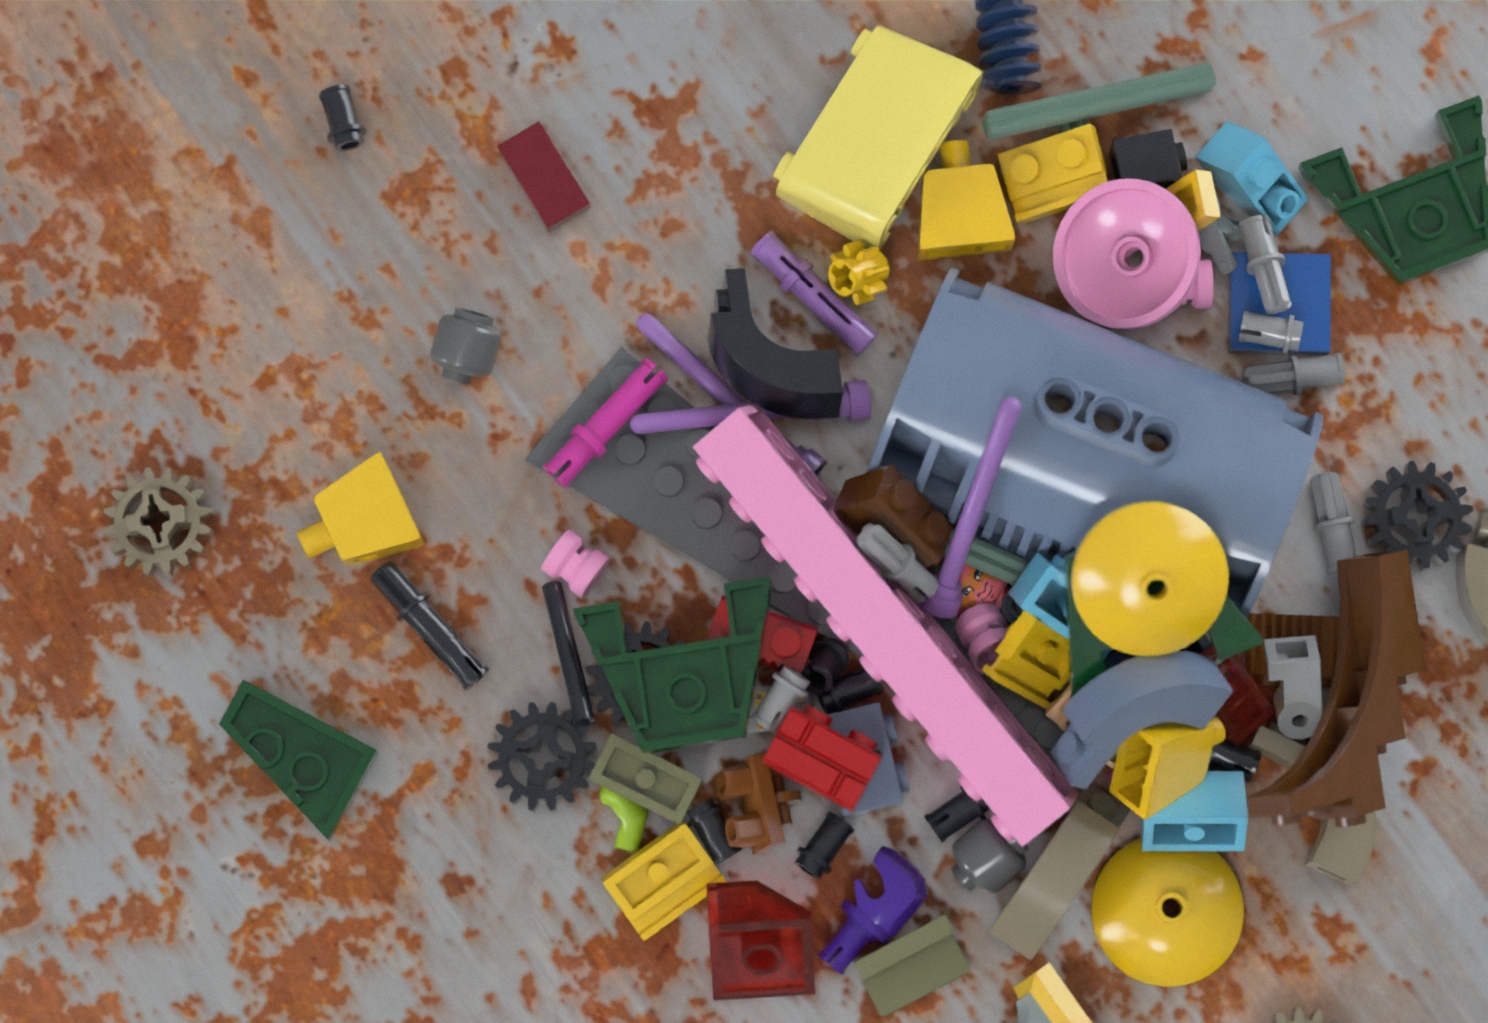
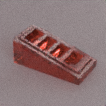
M1213 644L1200 653V655L1212 658L1214 662L1218 659ZM1238 654L1223 659L1217 665L1222 674L1229 670L1230 675L1225 679L1230 687L1236 684L1237 688L1233 690L1215 716L1224 725L1225 738L1238 745L1272 716L1275 711ZM1243 697L1244 701L1229 713L1227 709Z

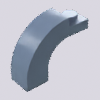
M1175 651L1159 656H1138L1094 678L1067 703L1063 711L1071 724L1050 752L1070 786L1086 790L1114 751L1128 737L1143 728L1164 722H1177L1205 729L1233 690L1212 658L1186 651Z

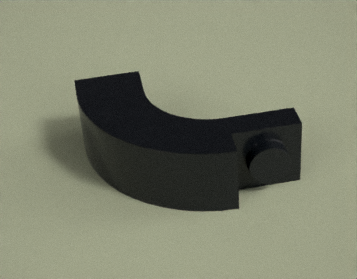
M745 268L725 269L723 289H715V313H711L707 338L713 361L724 379L745 399L753 404H758L767 411L800 419L838 418L843 396V386L837 349L792 350L769 340L761 333L753 320Z

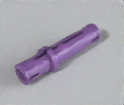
M772 230L769 231L753 247L750 254L756 257L782 282L779 287L786 294L791 291L853 351L854 355L859 356L875 340L879 333L861 319L841 297L812 271L814 265L807 258L802 261L775 235L776 233Z

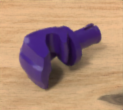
M882 846L874 856L873 863L878 868L883 879L885 889L883 896L879 899H872L865 884L861 880H855L856 906L846 898L839 907L846 912L844 917L847 921L824 949L817 954L826 963L831 964L830 966L842 976L846 972L847 967L870 940L875 942L879 939L886 945L892 937L894 938L927 897L928 890L924 876L915 865L895 849Z

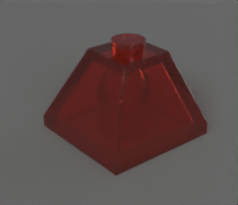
M758 880L706 883L713 1001L814 995L815 980L811 911Z

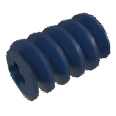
M975 0V9L982 13L976 19V28L983 32L977 38V47L984 51L978 57V66L984 70L981 87L991 92L1008 95L1028 94L1041 89V83L1027 79L1028 75L1041 71V64L1026 61L1027 56L1039 53L1040 45L1025 42L1026 37L1039 32V26L1024 23V18L1038 13V7L1023 4V0Z

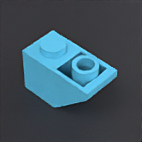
M1226 121L1195 156L1205 171H1211L1215 186L1250 216L1262 215L1264 217L1267 215L1270 218L1274 235H1278L1309 200L1266 138Z

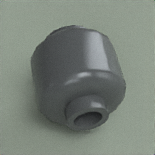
M456 307L454 314H447L440 318L430 357L435 364L444 368L442 377L458 383L470 384L472 376L484 377L491 373L501 341L500 331L492 325L493 317Z
M983 818L954 842L952 853L957 864L951 869L959 882L969 891L978 887L986 893L995 894L1026 868L1024 853L1028 850V846L1026 844L1022 847L1016 839H1013L1011 842L1007 841L996 829L990 818Z

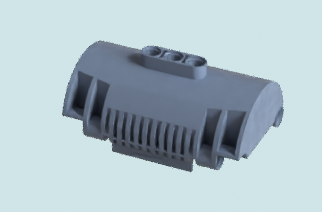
M951 267L934 301L908 363L867 472L894 464L895 470L901 471L902 478H907L914 484L916 491H920L921 497H926L928 504H933L934 511L939 510L941 514L946 516L948 523H952L953 529H956L1001 402L1007 397H1015L1021 403V411L975 537L1029 561L1033 559L1037 552L1052 561L1056 554L1064 558L1065 555L1077 551L1088 531L1105 515L1122 506L1143 501L1175 504L1201 518L1218 538L1228 565L1229 582L1227 596L1247 619L1276 556L1298 501L1317 447L1324 416L1313 411L1311 416L1307 417L1286 408L1287 401L1283 398L991 282H987L985 287L982 288L958 278L960 270ZM1053 395L1061 396L1068 402L1070 411L1062 414L1054 413L1048 409L1044 399ZM1097 415H1108L1116 421L1118 430L1113 433L1102 432L1095 426L1093 418ZM1146 434L1158 435L1165 442L1167 449L1164 452H1152L1144 446L1141 437Z

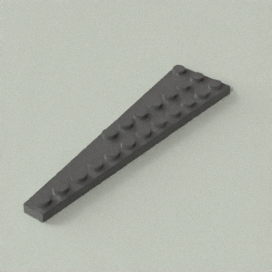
M621 347L525 458V463L549 476L542 466L548 463L573 437L570 431L577 424L583 426L626 381L641 362ZM653 372L644 379V383L654 375ZM665 383L633 416L643 413L695 407ZM631 417L604 446L606 452L599 459L593 457L569 483V489L582 494L604 507L605 510L645 531L659 542L667 544L686 555L705 569L725 578L729 583L769 576L772 580L770 607L791 619L817 627L818 635L825 639L834 638L841 641L847 651L859 658L863 655L851 639L844 642L831 629L826 620L830 613L818 599L815 602H811L802 594L793 580L798 575L788 562L784 560L779 563L769 554L761 542L765 535L755 522L751 520L749 523H746L736 514L728 502L732 495L720 480L716 484L711 482L696 464V460L700 456L693 446L716 426L637 434L630 427ZM567 463L550 478L555 480L567 467ZM933 616L970 660L968 655L969 649L962 645L956 634V624L950 619ZM981 674L1057 765L1050 751L1064 734V731L1045 715L1046 709L994 681L988 675Z

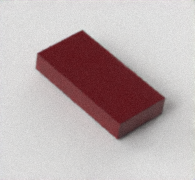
M540 121L497 146L499 153L548 232L591 207L589 200Z

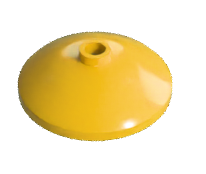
M1143 501L1125 505L1100 519L1088 531L1080 543L1074 557L1071 572V588L1074 602L1086 626L1108 646L1137 656L1169 654L1185 648L1200 638L1211 627L1221 612L1229 582L1228 565L1224 550L1209 526L1189 510L1175 504L1159 501ZM1159 579L1164 581V588L1159 594L1150 595L1147 593V585L1152 580Z
M1140 838L1121 848L1108 860L1098 875L1092 892L1091 921L1094 934L1104 954L1124 974L1153 986H1183L1212 974L1233 952L1243 926L1244 903L1240 885L1230 866L1216 851H1142ZM1166 899H1174L1179 903L1180 913L1176 918H1169L1163 913L1162 904Z

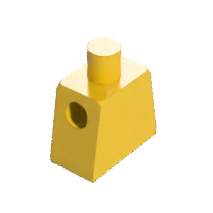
M955 140L942 143L939 148L942 169L928 170L923 173L918 260L1012 251L1015 234L994 165L982 164L971 166L968 141Z
M381 452L373 455L319 492L313 499L322 520L296 532L308 559L336 547L346 567L402 553L425 545Z
M1214 716L1205 729L1177 722H1164L1139 730L1118 747L1109 792L1142 819L1146 820L1202 783L1206 777L1212 747L1220 744L1225 739L1224 725L1219 718Z

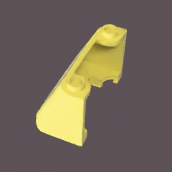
M878 25L872 32L866 28L861 32L850 52L851 55L856 57L795 155L788 151L778 164L773 177L779 180L776 196L851 241L862 240L865 249L878 246L879 251H881L890 236L889 229L896 217H899L904 210L905 202L951 128L955 127L960 120L962 110L967 112L978 95L983 71L964 60Z

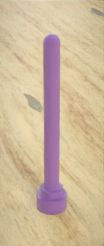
M645 313L638 317V329L720 405L746 403L736 391L653 315ZM789 441L818 476L827 461L814 449L806 450L802 445L795 447Z
M866 380L844 382L838 418L847 417L849 422L870 419L871 400ZM746 402L637 414L632 417L630 427L637 434L717 426L737 408L752 405L753 403ZM761 408L770 420L791 418Z
M1007 397L1001 402L939 574H935L938 579V588L930 599L923 591L921 593L925 598V602L919 603L920 607L935 617L950 619L956 617L964 597L959 578L1021 411V403L1015 397Z

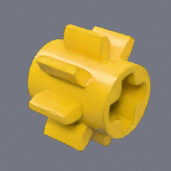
M857 240L844 244L843 251L831 254L830 257L833 262L829 267L828 278L831 287L842 299L853 295L854 303L860 305L874 300L875 294L887 290L885 282L889 276V264L886 257L879 251L878 246L865 249L863 241Z

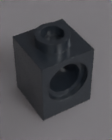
M1172 129L1113 140L1109 150L1115 180L1140 179L1152 182L1166 189L1182 178L1181 172L1187 171V158L1183 143H1175Z

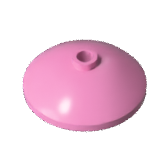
M1140 179L1112 180L1100 184L1083 194L1063 217L1057 230L1053 247V267L1056 281L1067 302L1084 318L1104 327L1121 330L1146 327L1172 313L1189 294L1197 277L1201 258L1198 229L1186 206L1165 188ZM1141 250L1143 253L1142 263L1137 267H1132L1130 265L1132 253Z

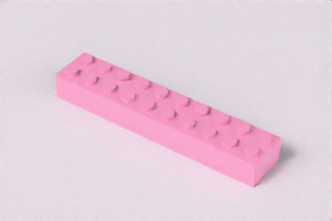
M758 404L737 408L693 446L700 456L696 460V464L703 474L714 484L720 480L732 495L728 502L736 514L746 523L753 520L765 535L761 539L765 549L776 561L781 563L786 560L798 575L793 579L798 589L809 601L815 602L818 599L830 613L826 620L831 629L841 640L847 642L851 639L863 653L859 661L864 669L877 682L882 679L887 682L896 693L892 697V701L897 709L910 722L914 719L920 722L929 733L925 737V741L930 749L943 762L947 759L953 762L962 773L958 777V781L963 789L976 802L981 798L995 813L991 817L992 823L1007 841L1011 842L1013 839H1016L1022 847L1025 846L1072 807L1080 795L1077 789L1070 786L1062 771L986 679L975 670L971 661L933 615L925 612L919 603L914 602L895 581H888L881 576L883 572L879 566L858 547L856 541L858 535L833 511L837 499Z

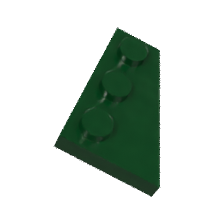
M245 680L241 682L219 723L227 734L268 775L325 838L331 841L378 751Z

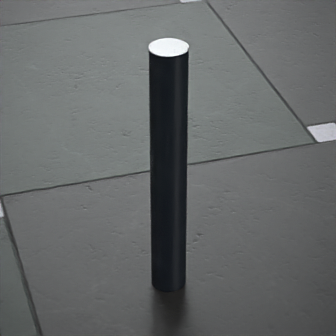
M559 581L548 582L542 586L574 722L576 726H587L595 721L562 583Z

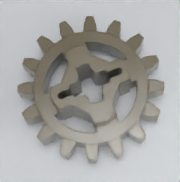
M150 467L144 469V481L138 482L131 475L125 477L130 489L125 493L113 489L111 494L119 503L116 508L108 507L104 508L103 511L107 517L114 520L113 525L103 529L104 535L108 538H118V541L110 548L115 556H120L128 552L124 565L133 570L142 562L143 573L147 577L153 576L157 566H161L167 577L173 576V564L177 562L188 570L192 568L188 555L192 552L205 555L207 551L199 543L200 538L213 537L214 531L203 524V520L214 516V511L211 507L199 506L207 497L204 490L200 488L189 492L193 484L191 477L185 474L178 482H175V473L168 467L164 469L161 478H157ZM164 491L178 494L188 505L172 506L167 502ZM142 497L143 501L136 512L128 515L133 504ZM157 507L167 519H170V521L162 523L161 538L151 526H148V524L156 521L155 513H158ZM190 529L186 539L176 548L175 542L184 530ZM130 539H147L151 543L154 554L138 550Z

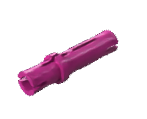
M644 358L626 381L583 426L577 424L570 431L573 437L548 463L542 466L544 471L551 477L567 463V467L554 480L557 484L566 489L570 485L569 483L593 457L599 459L606 452L604 446L668 381L667 376L660 369L644 383V379L657 366L655 363Z

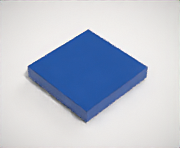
M1232 252L1238 266L1229 273V353L1282 354L1283 348L1244 341L1238 342L1244 310H1249V312L1286 319H1289V315L1292 314L1295 315L1294 320L1304 322L1298 351L1288 350L1287 354L1328 355L1330 353L1331 254L1281 253L1286 259V263L1281 269L1291 300V307L1284 312L1267 314L1256 277L1250 275L1246 270V264L1249 262L1247 252Z

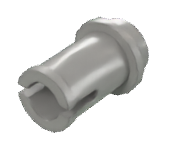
M1244 310L1238 342L1244 341L1283 348L1282 354H1287L1288 350L1298 351L1304 322L1294 320L1295 315L1292 314L1289 315V319Z
M784 666L780 673H773L774 683L756 711L751 715L755 722L766 729L769 727L770 731L775 734L778 733L791 707H795L801 696L807 698L809 694L806 688L810 681L787 666Z

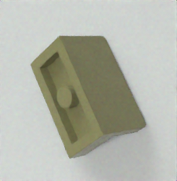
M612 733L588 780L678 825H681L697 791H700L704 783L702 778L652 753L645 754L640 747Z
M946 915L931 921L853 963L880 1016L885 1017L970 971V966L953 936L955 932Z

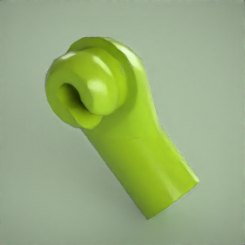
M601 786L599 797L602 804L610 806L620 819L614 847L633 853L638 852L648 816V809Z

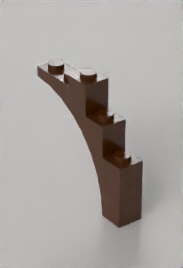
M1408 550L1369 553L1337 560L1340 591L1339 645L1334 678L1324 712L1310 742L1292 767L1270 786L1246 797L1249 818L1271 817L1272 825L1302 822L1303 816H1313L1314 819L1335 818L1336 827H1347L1364 824L1367 822L1366 814L1386 808L1378 755L1387 753L1386 744L1406 739L1398 686L1407 684L1406 675L1425 670Z

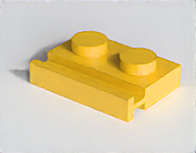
M1090 123L997 154L1008 196L1015 211V222L1021 225L1067 210L1083 194L1100 184L1108 182L1106 175L1108 172L1096 128Z
M1024 610L1017 621L1008 628L1004 639L995 650L999 657L992 666L985 664L981 670L994 681L1046 709L1051 704L1046 699L1054 688L1061 691L1070 678L1068 662L1069 640Z
M682 821L681 825L675 824L600 878V881L643 941L650 938L727 882L684 821Z

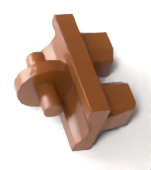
M766 753L752 754L737 765L721 771L714 777L717 795L721 801L740 798L744 815L733 816L726 820L725 831L728 845L741 848L751 847L753 855L767 853L770 851L769 848L786 842L782 827L793 824L789 807L803 801L799 790L785 791L781 774L771 776L769 767L765 766L762 762Z

